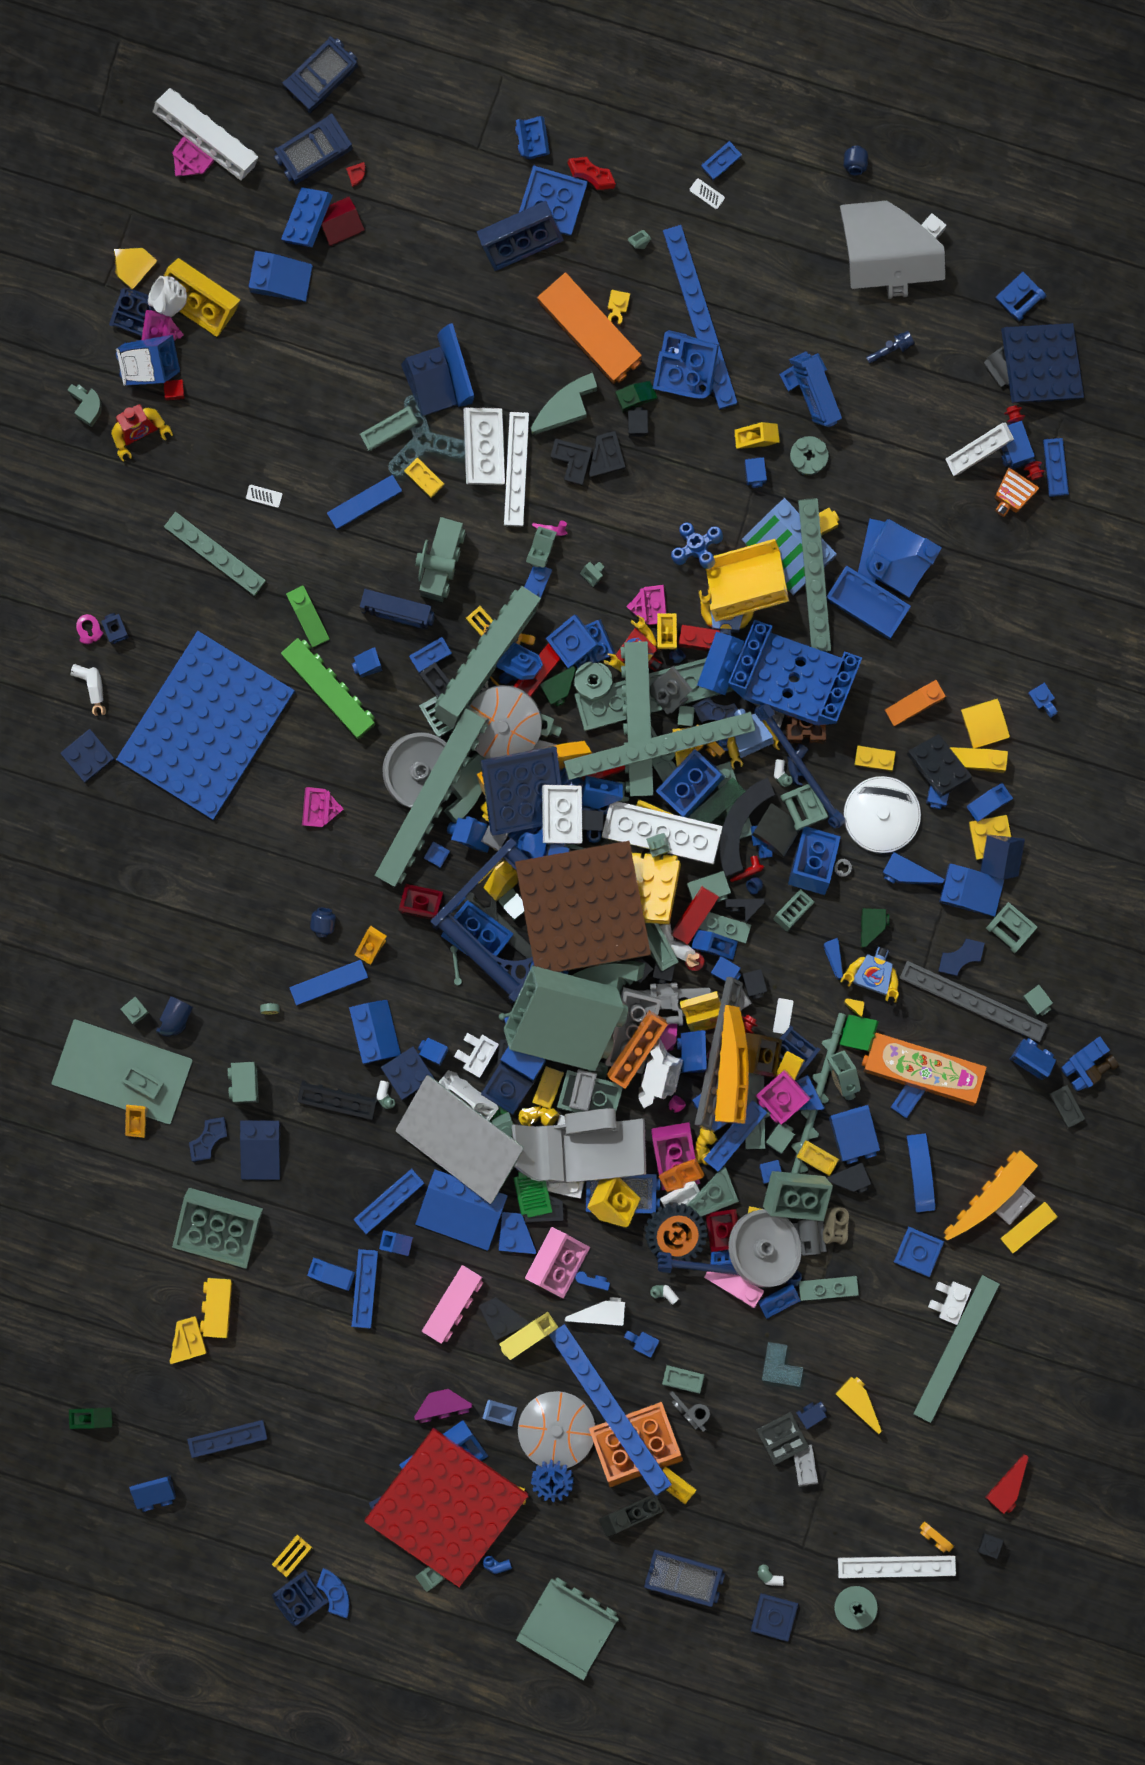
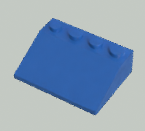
M434 1169L415 1225L488 1251L508 1196L498 1193L493 1203L490 1204L455 1176Z

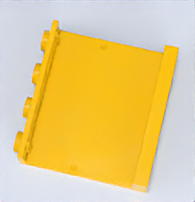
M775 539L714 556L715 565L711 569H706L712 602L709 605L715 622L789 601L781 554Z

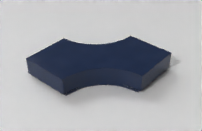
M709 697L692 706L701 723L735 716L734 713L738 711L735 703L722 706L714 703Z
M966 938L959 950L952 953H942L938 972L957 976L959 970L965 964L980 962L985 943Z
M224 1117L205 1120V1127L201 1136L189 1142L192 1162L211 1159V1152L215 1143L221 1138L227 1137Z

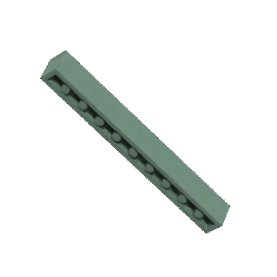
M470 707L464 710L375 874L376 877L394 887L398 883H403L407 875L404 873L406 868L413 865L416 859L414 857L416 850L420 851L425 843L422 840L424 835L431 832L434 826L432 823L434 817L438 818L443 810V807H441L442 802L449 799L452 793L450 790L452 784H457L460 779V769L462 766L464 768L467 766L470 757H468L470 751H475L480 742L477 740L480 733H485L489 725L486 723L488 717Z
M751 712L566 760L564 765L568 780L756 730Z

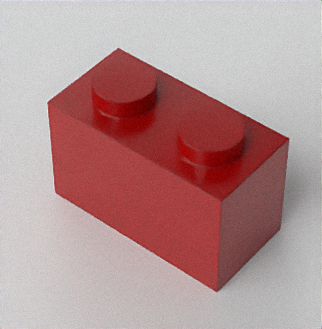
M682 625L679 647L709 651L716 631H720Z

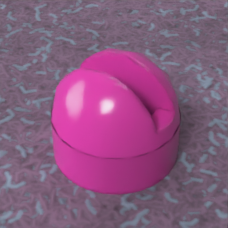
M673 1096L669 1102V1109H674V1113L680 1112L686 1106L684 1100L678 1096Z

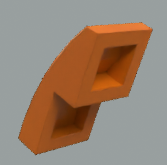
M692 1159L661 1173L659 1178L666 1191L670 1192L683 1188L688 1182L703 1178L704 1173L697 1160Z

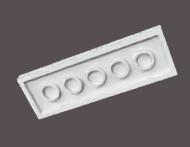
M617 801L609 805L601 837L617 842L630 841V845L649 849L646 839L665 833L671 850L668 854L714 864L723 827Z

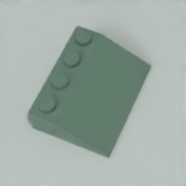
M188 1188L184 1196L172 1248L247 1268L263 1208Z

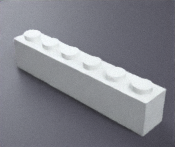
M169 88L156 101L153 113L238 179L242 180L255 167L258 156L252 150L246 148L238 139L228 134L224 128L218 126L207 115L197 110L193 104L188 103L179 93Z

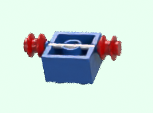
M1017 405L1007 408V412L1004 413V415L1010 418L1007 421L1010 425L1007 426L1014 440L1000 448L1003 452V456H1001L1005 467L1008 466L1012 470L1025 466L1024 470H1028L1030 473L1027 478L1036 480L1043 477L1042 473L1045 470H1040L1039 466L1042 462L1033 459L1034 453L1022 423L1025 415H1020L1019 412L1022 407L1018 408Z

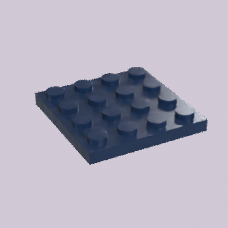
M1073 323L1004 327L1001 329L1012 403L1084 398Z
M551 746L481 760L490 834L495 836L543 826L542 786L561 785L557 747Z

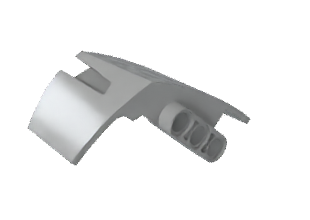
M599 1109L566 1114L565 1124L541 1127L512 1125L513 1139L524 1147L514 1167L533 1180L539 1182L549 1180L550 1184L646 1175L645 1119L618 1122L616 1121L615 1109Z

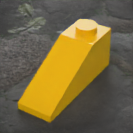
M950 747L966 769L999 773L1006 771L1008 751Z
M850 1377L835 1394L876 1433L880 1434L881 1428L867 1391L863 1388L865 1384L858 1377L855 1379Z

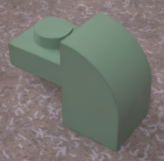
M71 384L68 388L69 394L82 402L75 411V415L92 427L101 414V401L93 389L86 394L87 390L82 386L77 385L76 387Z
M539 526L526 562L532 566L544 568L547 565L557 532Z

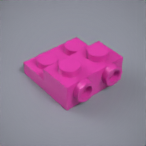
M786 1070L780 1073L756 1095L758 1103L764 1109L767 1108L771 1112V1118L781 1125L811 1099Z

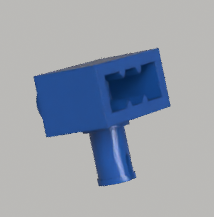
M468 816L466 819L458 818L457 823L451 822L448 824L447 832L452 835L451 840L473 850L488 852L489 846L481 842L488 824Z

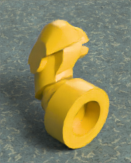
M541 1106L532 1107L520 1111L519 1121L524 1126H532L538 1118H541V1123L544 1126H552L560 1114L554 1108L546 1109L542 1107L541 1109Z
M701 1128L700 1135L695 1142V1158L698 1163H703L704 1165H708L703 1159L710 1152L706 1145H712L718 1140L712 1130Z

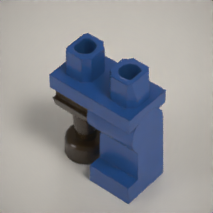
M1100 1036L1069 1058L1067 1063L1061 1068L1066 1077L1073 1072L1079 1077L1071 1083L1076 1092L1084 1088L1087 1089L1101 1079V1075L1108 1069L1115 1070L1119 1067L1112 1054L1105 1057L1106 1062L1099 1066L1095 1065V1060L1110 1051Z

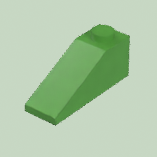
M304 586L286 593L312 648L330 640Z

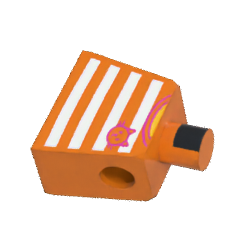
M1008 468L995 496V499L1000 502L995 511L1005 517L1010 509L1017 513L1036 494L1039 487L1011 468Z

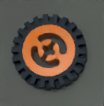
M673 1202L671 1206L668 1203L665 1204L663 1209L661 1206L657 1208L659 1211L651 1214L653 1217L648 1219L647 1223L649 1225L645 1226V1231L647 1232L645 1234L646 1243L656 1257L659 1252L671 1253L672 1260L690 1262L692 1256L695 1259L697 1257L696 1253L698 1251L702 1252L701 1246L706 1244L704 1238L707 1237L706 1225L696 1210L686 1206L684 1203L679 1205L677 1202ZM676 1222H682L688 1226L687 1236L683 1228ZM664 1232L675 1245H669L664 1242Z

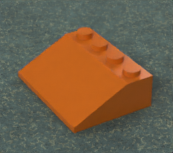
M662 1402L626 1415L661 1469L683 1461ZM607 1422L589 1428L610 1487L642 1476Z

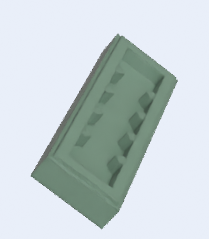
M408 406L360 433L368 450L371 451L419 424L411 407Z
M709 912L698 929L713 932L746 944L751 925Z
M857 1276L800 1281V1301L857 1296Z

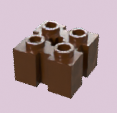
M785 714V721H790V724H787L785 728L786 738L790 743H801L803 739H808L809 743L825 742L826 724L814 725L810 723L808 726H804L801 723L803 720Z

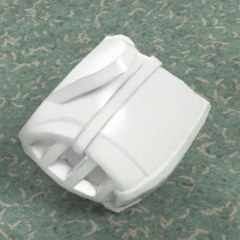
M159 276L151 287L148 305L153 306L158 313L172 317L186 304V288L173 277Z

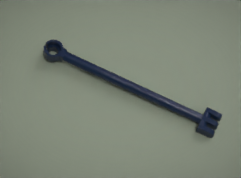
M765 704L755 708L757 717L760 721L765 720L829 813V825L833 828L841 827L846 822L845 817L833 807L772 717L775 713L770 705Z
M659 1252L657 1254L659 1272L671 1273L672 1267L739 1275L735 1268L731 1266L672 1260L671 1253ZM796 1270L793 1276L786 1281L787 1285L793 1284L794 1287L798 1286L802 1279L801 1273Z

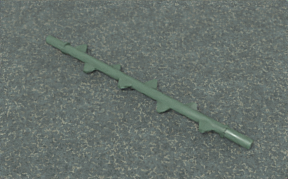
M842 1013L838 1014L831 1039L822 1041V1045L828 1050L822 1071L812 1075L813 1080L817 1083L816 1091L822 1103H826L829 1100L823 1093L830 1071L827 1057L835 1054L839 1037L842 1035L841 1031L846 1017ZM818 1110L801 1111L807 1121L801 1141L793 1143L791 1146L797 1155L805 1140L809 1141V1139L816 1138L819 1135L813 1128ZM796 1155L791 1173L799 1174L806 1172L808 1167Z

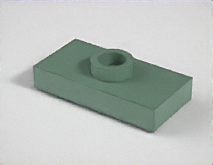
M667 1365L662 1384L700 1393L704 1374Z

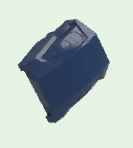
M122 288L109 325L119 327L142 337L146 310L155 311L153 306L148 305L149 295L134 289Z
M790 1025L780 1038L783 1040L778 1068L787 1051L800 1057L804 1062L796 1077L797 1080L821 1049L814 1047L794 1031Z
M306 1570L272 1594L275 1604L294 1627L328 1602L313 1584Z

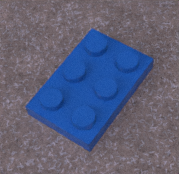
M301 187L281 240L286 243L313 247L333 195L329 192Z

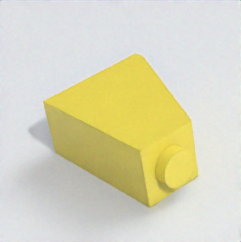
M546 1312L499 1345L503 1354L511 1360L556 1330L558 1326L549 1312Z

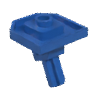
M513 642L496 665L497 668L505 671L499 675L500 683L508 684L513 679H534L542 669L543 663L538 654Z

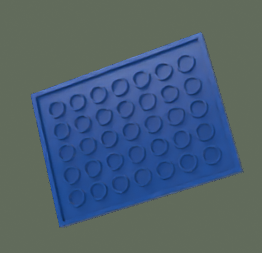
M197 631L116 760L214 820L295 690Z

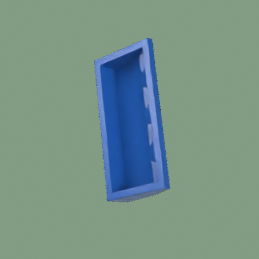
M451 323L441 329L437 337L448 364L458 407L473 404L474 393L454 326Z
M847 565L826 597L828 602L889 640L911 607Z

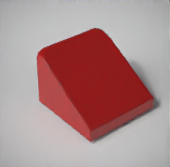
M182 379L166 381L164 383L166 401L185 398Z

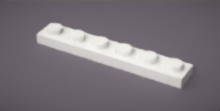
M510 412L504 526L523 527L529 413Z
M955 1556L838 1558V1578L956 1576Z

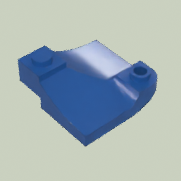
M666 331L662 351L659 352L653 389L693 398L709 396L714 384L713 375L719 344L693 338L683 333ZM701 385L706 386L705 391L701 390Z
M887 519L868 555L866 562L867 570L871 576L903 596L910 598L919 580L930 565L934 563L942 547Z

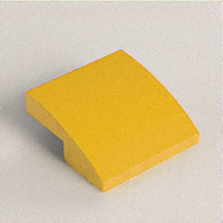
M998 699L961 710L973 749L1010 737Z
M717 991L680 1001L681 1009L691 1032L716 1028L721 999Z

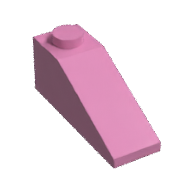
M707 1272L704 1276L707 1280L753 1308L764 1293L762 1289L746 1282L739 1275Z

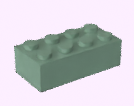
M440 517L430 555L454 559L458 562L461 552L459 544H463L466 536L463 523ZM426 568L419 589L420 596L443 602V598L448 597L450 590L448 581L449 579L453 580L455 569L451 573Z

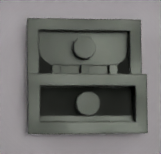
M771 803L752 836L768 844L767 849L784 858L799 831H796L793 818Z
M791 1412L756 1429L774 1465L809 1448Z

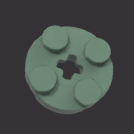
M812 436L798 439L792 446L790 461L799 473L814 475L826 466L828 450L825 443L820 439ZM808 451H812V454L815 455L810 461L804 456V453H808Z
M587 662L576 671L574 679L575 688L583 698L595 701L605 697L610 692L613 686L612 674L604 664ZM597 677V684H589V678L595 679Z

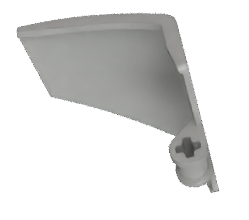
M888 201L840 205L849 256L850 286L852 289L887 286L888 299H892L895 296H903L904 298L908 297V283L945 279L944 246L907 213Z

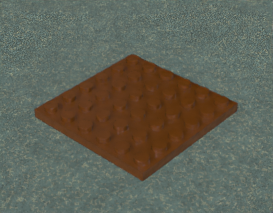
M630 841L515 862L534 966L555 972H563L651 955Z

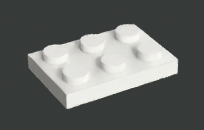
M543 785V843L582 844V786Z

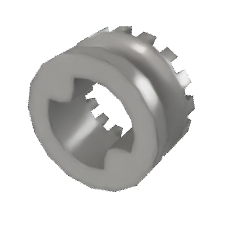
M846 859L838 860L834 866L835 873L841 877L849 875L852 869L851 863ZM840 863L848 865L846 873L838 870L837 867Z

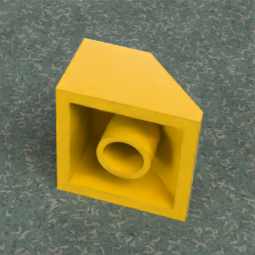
M621 1178L599 1180L587 1208L601 1221L628 1227L641 1198Z

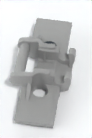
M677 983L650 984V990L641 991L662 999L660 1009L678 1010L679 1016L662 1018L666 1020L667 1024H679L681 1026L683 1025V1016L685 1015L678 1004L681 997L691 999L709 994L710 988L681 989L677 988Z

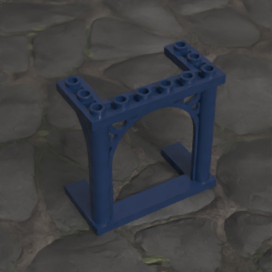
M510 838L430 922L437 932L441 929L509 994V1001L514 1005L530 971L528 965L533 962V957L521 961H509L493 955L451 915L454 909L501 861L506 860L516 870V861L529 859L517 848V843ZM519 965H523L526 969V975L523 979H519L515 973ZM505 966H512L511 975L508 973L509 970L504 968Z

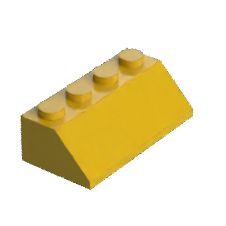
M178 258L167 268L164 277H173L186 288V304L179 312L218 337L234 315L240 299Z

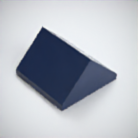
M987 834L980 871L1003 880L1019 876L1025 839Z

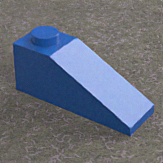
M893 852L882 872V875L885 876L884 879L892 884L897 882L941 885L945 880Z

